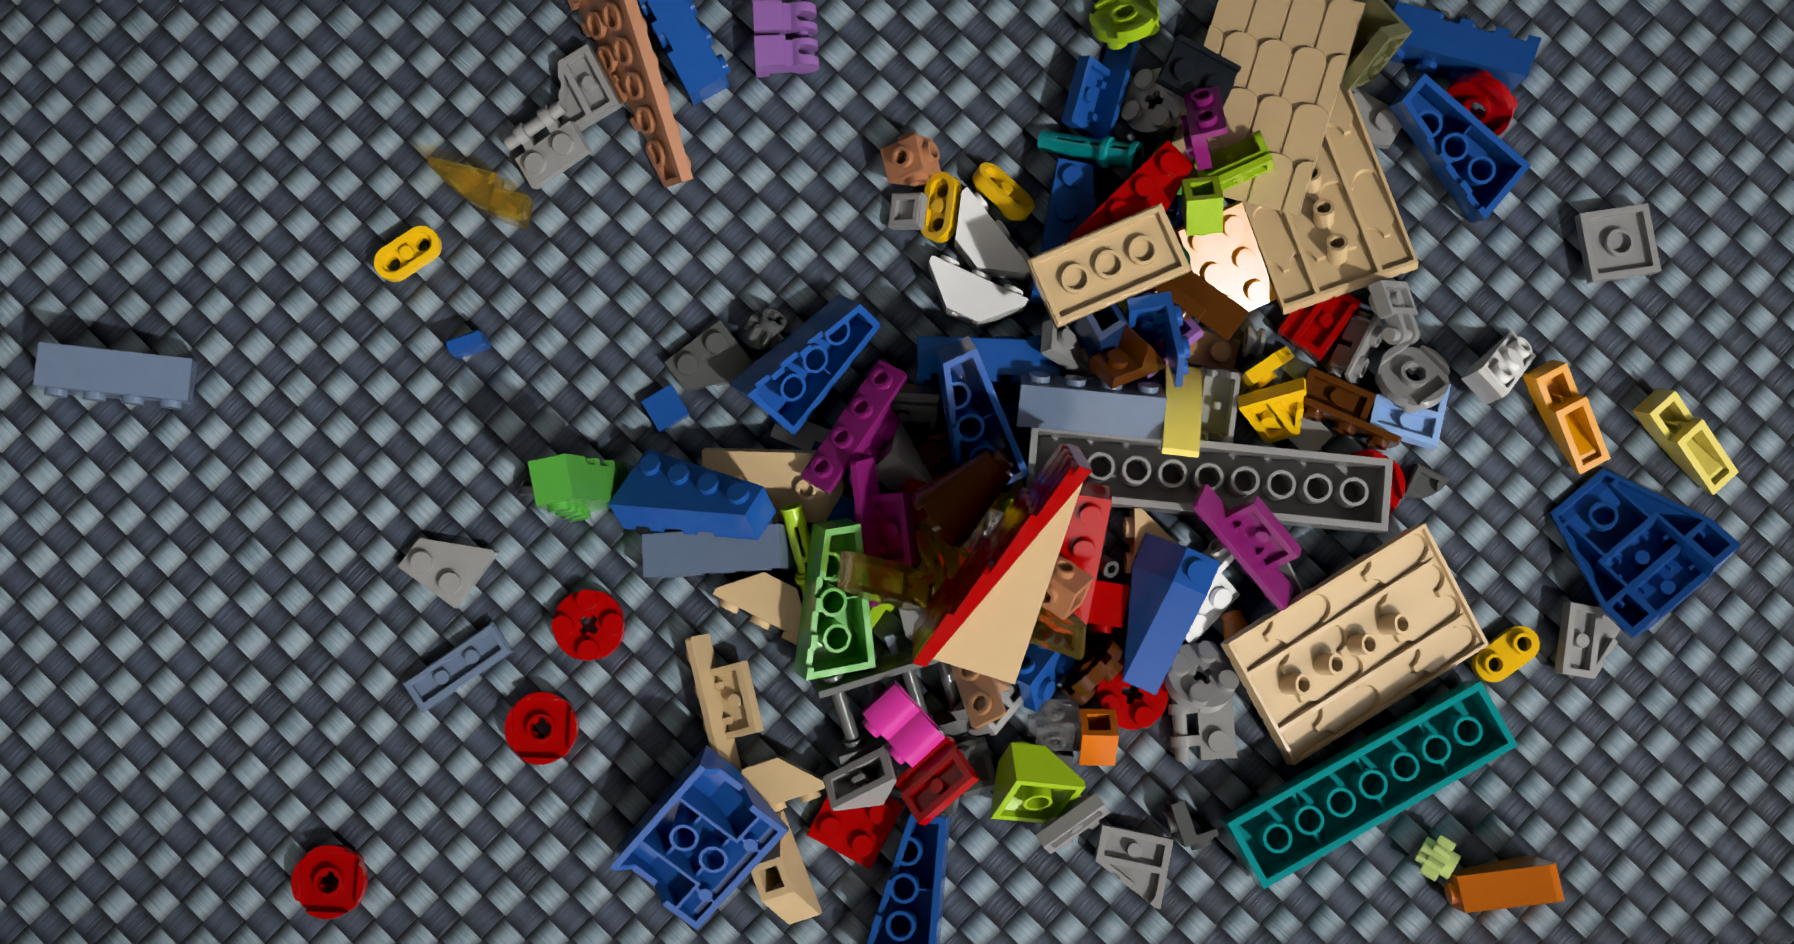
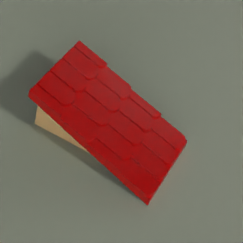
M1066 443V445L1060 444L1028 489L1022 487L989 536L981 537L954 577L944 580L914 623L913 664L926 667L934 659L1015 685L1083 481L1093 471L1078 446Z

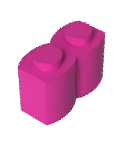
M896 680L892 681L862 709V714L865 717L862 723L875 738L882 735L890 743L887 750L901 765L907 762L913 768L945 738L941 728Z

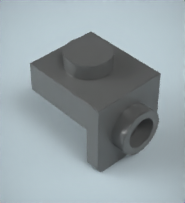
M968 736L960 739L955 745L957 747L964 745L970 747L968 762L980 779L963 793L964 798L993 791L996 775L986 738L984 736L979 738Z
M1178 797L1165 802L1168 811L1164 812L1163 816L1170 834L1176 832L1179 843L1184 847L1190 846L1191 850L1201 849L1212 844L1211 838L1219 836L1217 828L1212 825L1197 830L1194 829L1185 800Z

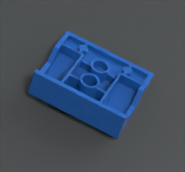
M706 745L619 843L610 867L615 871L633 870L655 887L664 907L698 930L788 832L789 827L734 765Z

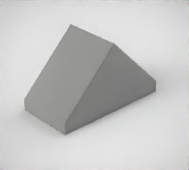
M899 423L895 435L885 443L876 461L878 481L893 492H898L899 488L910 478L924 483L933 480L902 423Z
M885 746L823 776L830 806L834 811L884 805L897 781L889 752Z

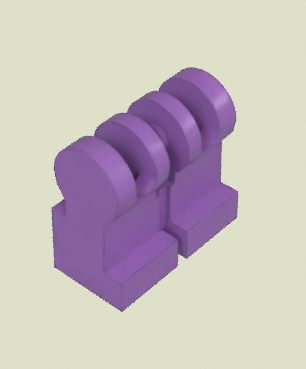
M752 0L756 78L770 77V74L793 72L807 74L817 71L819 69V58L809 54L818 51V41L808 38L818 33L817 24L809 21L817 17L816 5L806 1L782 3V0ZM785 36L795 37V39L786 40Z

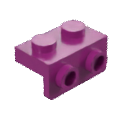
M1218 86L1199 88L1193 92L1183 94L1186 114L1181 115L1180 118L1188 158L1195 157L1198 171L1212 168L1207 138L1224 135L1228 132Z

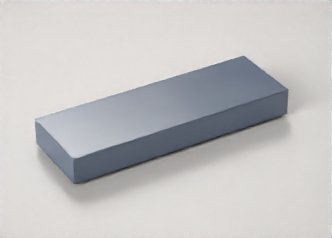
M491 622L403 682V685L420 711L424 713L507 657L514 650L497 624Z

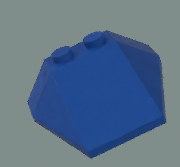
M1604 468L1550 512L1552 521L1602 611L1631 639L1658 623L1706 582L1741 546L1736 539L1713 519Z

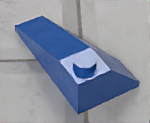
M1145 533L1131 566L1130 600H1128L1127 612L1129 614L1124 646L1122 681L1151 694H1157L1209 592L1221 564L1220 561L1186 546Z

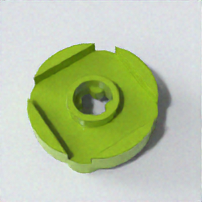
M1099 0L1095 4L1096 11L1093 15L1091 13L1089 15L1092 34L1099 41L1107 43L1108 48L1112 50L1122 49L1128 43L1153 36L1160 29V12L1157 0Z

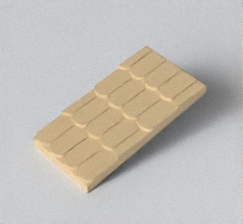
M1218 0L1204 47L1241 66V69L1236 75L1235 83L1223 107L1228 132L1224 135L1207 138L1210 154L1251 137L1254 132L1260 130L1273 158L1275 168L1223 191V197L1294 215L1300 214L1366 3L1353 0ZM1181 124L1175 131L1172 144L1193 164L1192 160L1195 157L1188 158ZM1194 166L1186 179L1199 178Z
M1341 83L1300 214L1294 215L1242 202L1283 315L1332 299V297H1338L1364 288L1379 280H1387L1401 273L1404 274L1418 269V259L1351 89L1347 90Z
M1426 523L1416 524L1410 529L1403 530L1370 553L1363 554L1313 588L1307 589L1291 599L1287 609L1279 611L1277 608L1270 614L1263 615L1220 643L1244 688L1247 689V693L1260 717L1263 718V722L1277 748L1280 749L1286 764L1295 765L1489 645Z

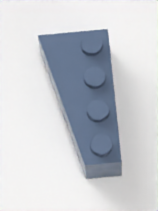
M38 342L33 385L44 390V395L51 397L67 398L68 395L83 396L82 399L98 402H106V398L121 399L123 404L144 406V401L159 402V407L180 410L182 409V404L193 405L198 363L192 358Z
M1032 371L1029 372V375H1020L1016 426L1161 440L1167 396L1160 379L1139 378L1111 389L1099 377H1083L1080 375L1050 376V374L1045 372Z
M772 518L759 540L715 537L713 532H698L697 535L684 534L683 531L676 532V529H665V532L654 531L652 534H642L644 578L704 576V573H709V575L736 574L738 571L772 572L773 568L787 569L789 571L797 570L786 527L783 524H778L777 518ZM796 527V530H797V533H798V537H799V540H800V544H801V538H800L799 530H798V528Z

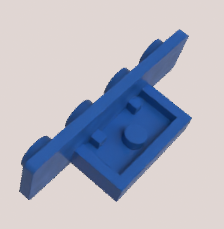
M1139 40L1128 43L1119 50H1112L1107 46L1102 64L1090 55L1079 56L1061 122L1086 138L1101 140L1106 136L1113 137ZM1081 158L1075 159L1078 162L1093 164V170L1104 169V167L1098 165L1097 161Z

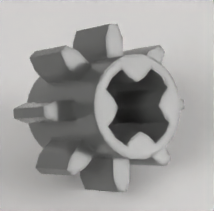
M767 308L764 311L758 309L755 315L749 317L744 326L747 331H750L748 336L749 343L761 352L770 351L791 334V332L784 329L787 324L784 315L771 308Z

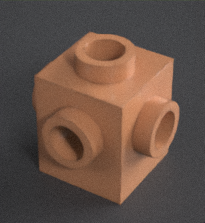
M917 132L903 134L898 137V142L880 149L888 183L919 186L929 182L930 176L941 172L938 161L940 159L938 147L932 138L919 136Z
M1058 555L1042 607L1064 621L1083 604L1094 577L1077 567L1072 561Z

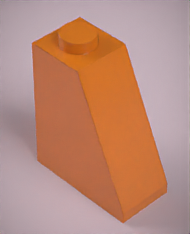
M1532 855L1457 869L1452 872L1447 882L1444 883L1447 901L1450 905L1453 904V908L1464 913L1565 901L1556 863Z

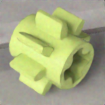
M1439 835L1436 841L1427 836L1414 859L1422 864L1419 872L1433 881H1436L1439 875L1448 880L1461 858L1459 854L1453 851L1456 843L1443 835Z

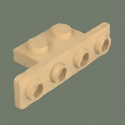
M710 634L688 637L685 639L687 647L686 656L691 664L695 681V694L700 702L703 728L708 736L710 748L734 765L741 773L742 768L735 738L764 731L748 661L718 667Z

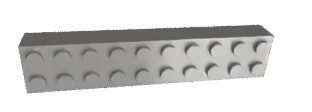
M1030 428L1026 467L1030 475L1025 477L1024 488L1027 489L1060 444L1066 445V443H1069L1081 449L1093 470L1084 482L1110 486L1112 508H1142L1144 511L1197 516L1192 504L1200 487L1208 484L1228 509L1258 495L1282 525L1371 534L1388 531L1393 459L1200 440L1199 457L1196 458L1161 454V440L1041 428Z

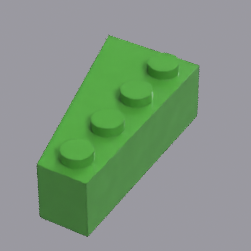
M566 453L527 461L536 506L547 510L550 514L554 513L556 516H562L563 519H569L570 522L587 520L591 518L590 512L609 509V502L628 476L626 462L622 461L614 463V460L602 461V466L599 458H585V456Z
M849 518L812 524L794 672L806 681L876 668L861 524Z

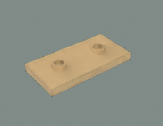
M1162 203L1036 255L1026 261L1055 329L1191 271Z
M704 448L702 450V467L764 486L776 510L773 518H777V522H784L780 508L796 502L802 503L807 523L824 522L829 517L843 490H845V472L831 493H826L801 478V473L817 450Z

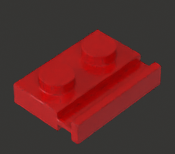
M1346 293L1303 309L1300 308L1288 315L1278 329L1277 335L1287 338L1291 341L1290 343L1318 361H1321L1358 310L1361 301Z
M946 735L913 768L910 766L898 776L895 786L901 791L902 794L900 795L917 823L926 826L980 779L962 751L958 750L955 740Z

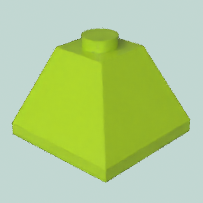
M1011 742L998 761L990 810L991 819L1044 823L1053 816L1058 815L1062 817L1069 811L1071 804L1077 800L1086 788L1085 781L1046 746L1034 745L1028 742Z

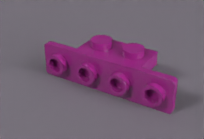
M881 360L876 362L801 473V478L826 493H831L846 469L850 472V462L872 457L875 458V462L877 461L879 452L885 443L895 435L900 422L890 404L908 378L904 371Z
M872 457L850 462L849 481L853 488L855 522L861 524L869 607H876L892 600L889 567L913 566L919 564L912 501L910 499L911 492L879 493L875 458Z
M1208 484L1200 487L1192 504L1198 518L1208 525L1218 537L1220 544L1230 551L1240 563L1242 570L1250 575L1262 589L1264 596L1269 601H1272L1279 611L1287 609L1294 592V586L1278 567L1299 558L1302 548L1258 495L1228 509Z

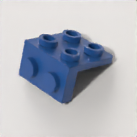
M1171 291L1157 294L1141 293L1133 298H1128L1126 302V319L1129 327L1147 343L1164 340L1174 387H1182L1183 375L1189 374L1187 358H1190L1191 354L1188 337H1181L1179 326H1183V317L1180 304H1173Z
M1036 621L1016 680V684L1020 688L1022 700L1024 701V707L1034 712L1038 711L1044 701H1048L1052 697L1057 684L1064 675H1068L1071 672L1075 663L1069 634L1049 629L1048 625Z

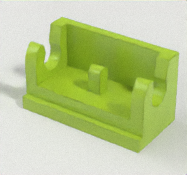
M1260 130L1254 132L1251 137L1210 154L1212 168L1198 171L1196 159L1192 160L1199 178L1219 176L1222 192L1275 169L1273 158Z

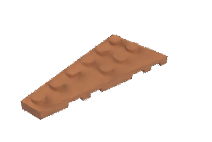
M567 0L572 10H579L585 22L581 25V28L586 38L592 37L598 46L597 59L621 104H628L634 116L630 119V122L635 132L641 131L647 140L646 153L664 188L694 179L691 172L690 159L685 153L680 138V127L674 119L669 103V93L663 84L659 72L658 58L652 50L647 34V23L641 15L637 0Z

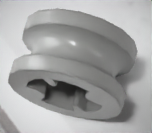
M1251 326L1246 327L1242 338L1241 357L1246 358L1248 355H1253L1254 359L1260 360L1266 339L1265 329L1260 328L1259 331H1254Z

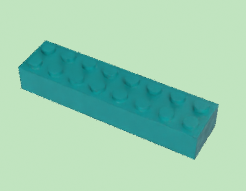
M1466 680L1219 820L1254 883L1266 889L1512 750L1518 744L1482 682Z

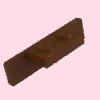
M1193 271L1186 273L1179 279L1170 280L1146 290L1147 293L1152 294L1171 291L1174 305L1180 304L1182 317L1188 321L1191 316H1194L1226 340L1233 336L1248 315V310Z
M1313 367L1307 370L1304 377L1307 393L1303 400V418L1313 422L1326 421L1334 425L1333 430L1346 436L1359 435L1367 439L1366 444L1379 450H1386L1400 444L1402 437L1366 422L1377 394ZM1270 382V383H1268L1267 385H1265L1262 389L1267 388V387H1271V386H1274V385H1277V384H1275V383H1273V382Z

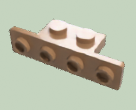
M934 594L928 597V602H930ZM950 665L972 728L979 729L1006 715V709L1000 693L1011 688L1008 682Z

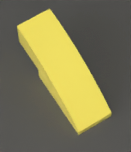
M1167 364L1162 384L1167 396L1161 439V454L1198 458L1202 413L1201 368L1188 367L1189 374L1183 375L1182 387L1175 388L1170 367Z
M1657 388L1632 410L1658 445L1708 494L1714 495L1738 473V470L1705 421L1692 416L1675 390Z

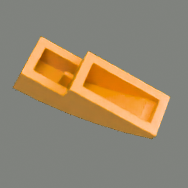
M1552 359L1522 375L1541 418L1561 452L1577 474H1582L1611 459L1587 396L1578 393L1567 363Z

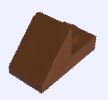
M1125 325L1119 346L1091 356L1088 368L1113 389L1164 369L1166 362L1143 338L1128 325Z

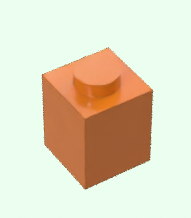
M1079 709L1076 734L1079 765L1115 766L1119 739L1116 709Z

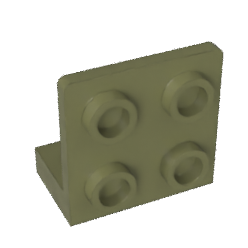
M1353 0L1366 3L1346 66L1347 70L1341 82L1347 90L1372 83L1413 32L1384 0Z

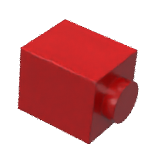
M1096 580L1087 623L1092 624L1091 631L1112 634L1113 628H1123L1129 585Z

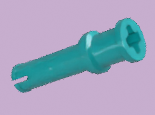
M1043 129L1037 140V148H1039L1040 152L1097 161L1101 167L1118 166L1127 168L1128 172L1135 173L1141 167L1144 158V144L1142 142L1134 141L1132 144L1116 141L1115 137L1111 136L1103 137L1100 140Z

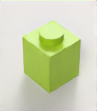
M1219 176L1182 179V217L1186 236H1205L1223 233L1224 197Z

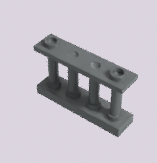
M913 649L875 660L876 668L816 679L820 699L832 695L845 736L841 741L836 742L841 766L843 767L883 746L886 748L890 746V743L882 735L875 738L870 732L864 734L858 732L846 691L867 685L872 701L883 691L880 680L899 674L902 675L906 692L941 728L945 736L950 737L969 731L971 728L969 719L956 720L951 713L962 699L950 664L934 659L928 664L936 663L948 702L945 709L932 713L927 711L915 669L922 668V666L912 663Z

